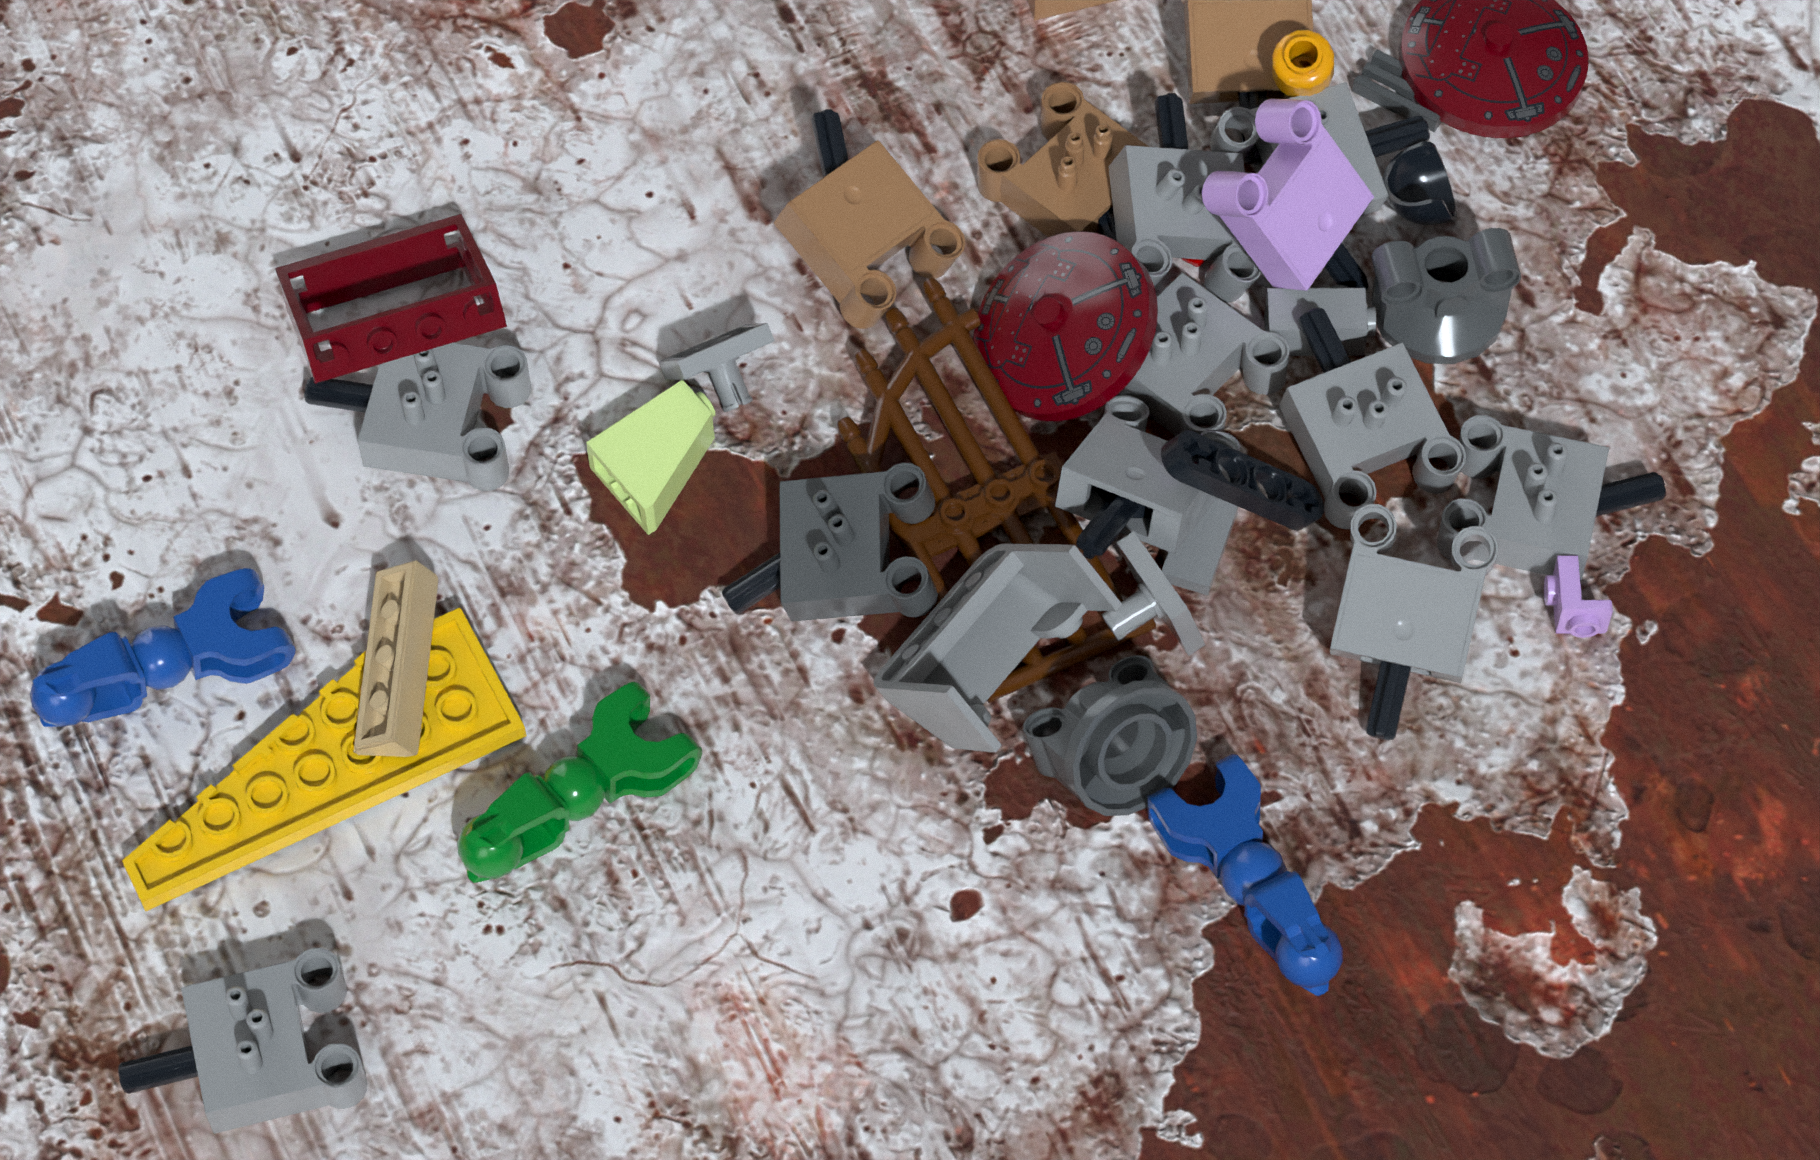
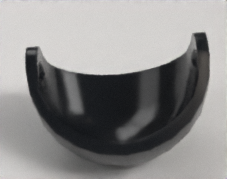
M1424 141L1398 153L1386 167L1382 178L1389 195L1387 202L1394 211L1404 219L1416 224L1433 225L1456 222L1457 211L1452 187L1435 144Z

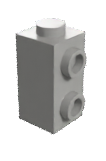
M1336 285L1329 288H1309L1307 291L1267 288L1264 312L1265 331L1275 332L1288 342L1290 348L1289 356H1315L1299 325V317L1314 308H1323L1326 311L1348 356H1364L1367 336H1375L1376 311L1375 307H1367L1366 288H1350L1344 285Z

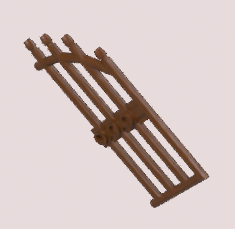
M930 278L923 283L924 293L929 303L933 304L932 308L943 326L920 342L913 329L908 327L909 322L898 308H892L885 314L887 324L892 333L896 334L895 338L905 357L889 381H887L883 372L878 369L874 356L868 350L863 349L855 354L856 366L861 375L865 376L864 380L876 400L867 441L864 437L860 436L861 431L850 417H844L839 420L837 426L839 434L843 441L847 443V448L861 474L883 472L881 463L890 427L910 462L920 467L924 472L935 496V507L931 515L922 522L909 524L898 520L893 513H889V524L907 557H915L922 561L928 569L938 593L936 607L949 592V589L932 561V557L958 546L968 566L971 567L984 554L976 538L1001 527L1005 530L1012 544H1035L1021 518L1044 508H1048L1068 545L1076 546V540L1083 529L1073 513L1055 507L1064 462L1059 459L1055 451L1042 457L1039 455L969 333L980 326L977 312L974 308H971L959 315L951 300L946 297L943 286L935 278ZM953 343L1020 459L1021 466L998 476L994 473L930 358L949 344ZM915 375H917L978 483L977 485L951 495L899 403V399ZM1098 555L1093 559L1086 558L1120 602L1124 601ZM1152 618L1120 641L1117 640L1110 628L1087 636L1081 625L1076 632L1066 637L1069 643L1068 646L1044 657L1035 644L1022 659L1024 665L1014 669L987 701L991 703L1156 629L1155 620Z

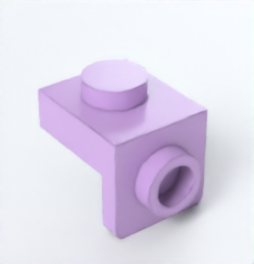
M1557 556L1553 575H1545L1544 601L1545 605H1553L1556 634H1572L1575 637L1586 638L1606 633L1613 612L1612 601L1582 600L1578 556Z

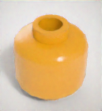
M1296 30L1285 35L1276 44L1272 54V74L1277 87L1289 97L1312 96L1329 87L1334 76V51L1330 43L1319 33L1310 30Z

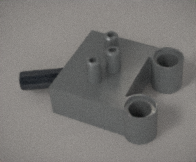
M900 463L884 472L780 481V553L723 589L722 595L735 614H740L781 588V605L792 622L900 612L907 617L915 618L926 615L933 609L938 597L936 585L928 569L922 561L915 557L905 556L890 563L889 513H893L898 520L904 523L915 524L924 521L934 510L935 496L924 472L920 467L912 463ZM911 487L919 488L913 497L905 500L898 499L904 490ZM914 580L921 581V585L914 592L909 594L900 593L906 583Z

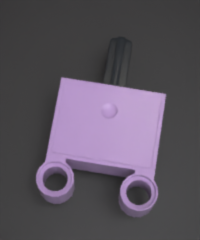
M1274 98L1265 100L1256 112V131L1265 142L1279 143V145L1258 174L1234 171L1212 172L1206 178L1202 189V199L1206 209L1211 214L1221 217L1274 288L1307 291L1325 267L1337 285H1344L1350 288H1366L1367 290L1369 287L1367 276L1348 252L1342 241L1374 198L1373 194L1322 125L1320 111L1313 102Z

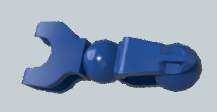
M250 568L238 569L207 580L196 593L193 605L187 611L173 616L175 629L165 625L148 627L137 634L131 644L126 636L121 638L117 632H109L69 653L62 661L48 665L39 671L33 679L30 691L31 704L35 712L40 716V721L44 727H64L76 725L81 721L89 723L137 710L141 707L143 698L147 697L146 687L156 690L173 688L185 680L190 670L195 680L214 675L236 683L248 684L286 668L293 660L296 648L284 629L271 627L250 631L236 624L237 620L259 608L264 596V584L259 574Z
M1231 754L1215 762L1217 767L1215 777L1216 789L1221 797L1212 804L1203 806L1187 804L1171 788H1163L1147 796L1148 818L1168 852L1183 861L1201 863L1208 866L1217 879H1221L1226 894L1238 905L1245 906V917L1247 918L1248 929L1252 937L1276 961L1281 974L1292 984L1301 986L1316 996L1326 993L1329 988V981L1336 976L1343 962L1342 945L1337 933L1321 922L1300 875L1296 871H1287L1281 854L1271 845L1263 843V830L1259 826L1261 785L1244 761L1238 755Z

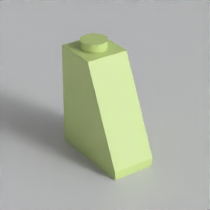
M684 380L679 381L586 442L590 469L648 535L657 530L715 439L713 417L716 414L713 405L701 391L694 393Z

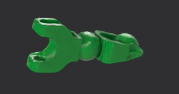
M630 682L597 703L592 717L591 734L577 745V756H566L554 761L545 771L543 778L538 774L533 776L531 772L523 774L489 806L485 813L471 818L462 828L457 841L458 855L467 869V877L473 883L497 879L511 873L513 869H517L555 850L564 841L565 833L569 831V821H581L593 816L602 805L604 798L611 804L625 795L658 797L668 793L697 769L702 756V747L685 733H678L660 742L645 741L635 735L634 732L648 718L651 694L638 682Z

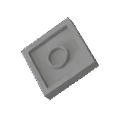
M768 323L745 324L658 361L665 380H685L699 373L709 372L722 403V409L724 412H728L738 408V405H745L753 401L748 393L736 360L739 359V356L770 344L775 340Z
M1133 531L1119 540L1117 545L1135 581L1138 583L1139 591L1122 601V606L1116 612L1107 611L1102 614L1104 621L1117 640L1120 641L1123 637L1157 616L1159 619L1162 618L1188 656L1205 646L1189 609Z

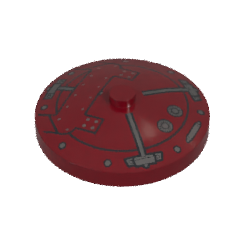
M1421 0L1407 18L1399 46L1402 77L1414 92L1415 100L1421 106L1438 114L1440 121L1465 133L1488 138L1523 137L1543 131L1556 124L1571 111L1578 101L1589 66L1588 49L1580 27L1567 10L1555 0Z
M1083 231L1051 236L1035 243L1018 254L998 274L980 305L978 311L980 326L974 329L973 340L1016 413L1040 421H1063L1077 418L1098 409L1113 399L1129 384L1141 368L1151 348L1157 326L1158 305L1155 287L1149 273L1139 259L1112 238Z

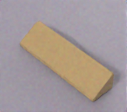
M417 560L376 571L353 751L357 755L409 757L418 754L438 577Z

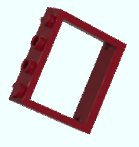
M462 214L275 268L287 312L315 384L507 327L496 282ZM458 230L460 235L458 237L459 242L446 245L444 234ZM459 268H463L471 284L469 287L313 332L306 315L313 311ZM303 276L306 286L294 290L290 279ZM474 296L477 297L480 303L479 305L476 304ZM329 340L331 349L321 351L318 343Z

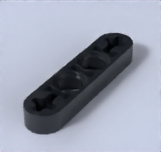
M1183 431L1167 441L1161 448L1162 463L1166 471L1174 479L1287 528L1297 531L1302 530L1319 520L1324 514L1323 499L1318 490L1308 481L1196 432ZM1219 464L1226 470L1230 482L1222 474ZM1257 481L1265 489L1267 497L1260 491Z

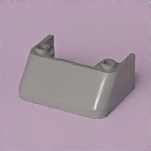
M999 544L986 551L973 563L880 669L874 679V686L890 704L951 748L996 753L1002 744L988 728L991 714L983 704L1040 638H1066L1078 630L1083 622L1082 616L1088 610L1116 612L1122 606V603L1075 545Z

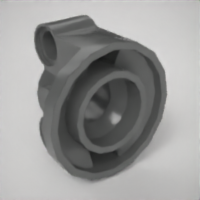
M1489 228L1474 234L1469 241H1463L1452 236H1438L1426 240L1417 247L1406 241H1392L1376 248L1371 255L1375 271L1372 307H1375L1376 326L1382 338L1390 345L1395 346L1403 342L1409 356L1424 363L1456 364L1478 357L1496 342L1506 321L1512 289L1521 280V272L1510 233L1502 228Z
M1138 655L1125 657L1116 662L1109 671V681L1094 682L1084 686L1071 697L1065 708L1049 707L1040 709L1032 713L1023 724V731L1039 773L1056 778L1087 808L1104 816L1133 814L1147 808V796L1163 788L1172 789L1190 764L1197 741L1196 717L1186 699L1156 674L1154 665L1149 658Z

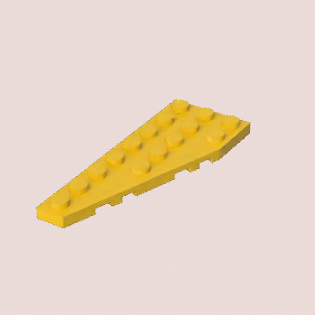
M459 607L434 619L417 755L409 757L357 755L353 752L366 651H364L354 660L355 666L337 682L334 679L328 682L319 690L320 696L297 716L292 713L232 765L234 770L215 787L210 784L197 795L198 801L174 822L168 820L122 860L145 912L526 737L525 726L462 609Z

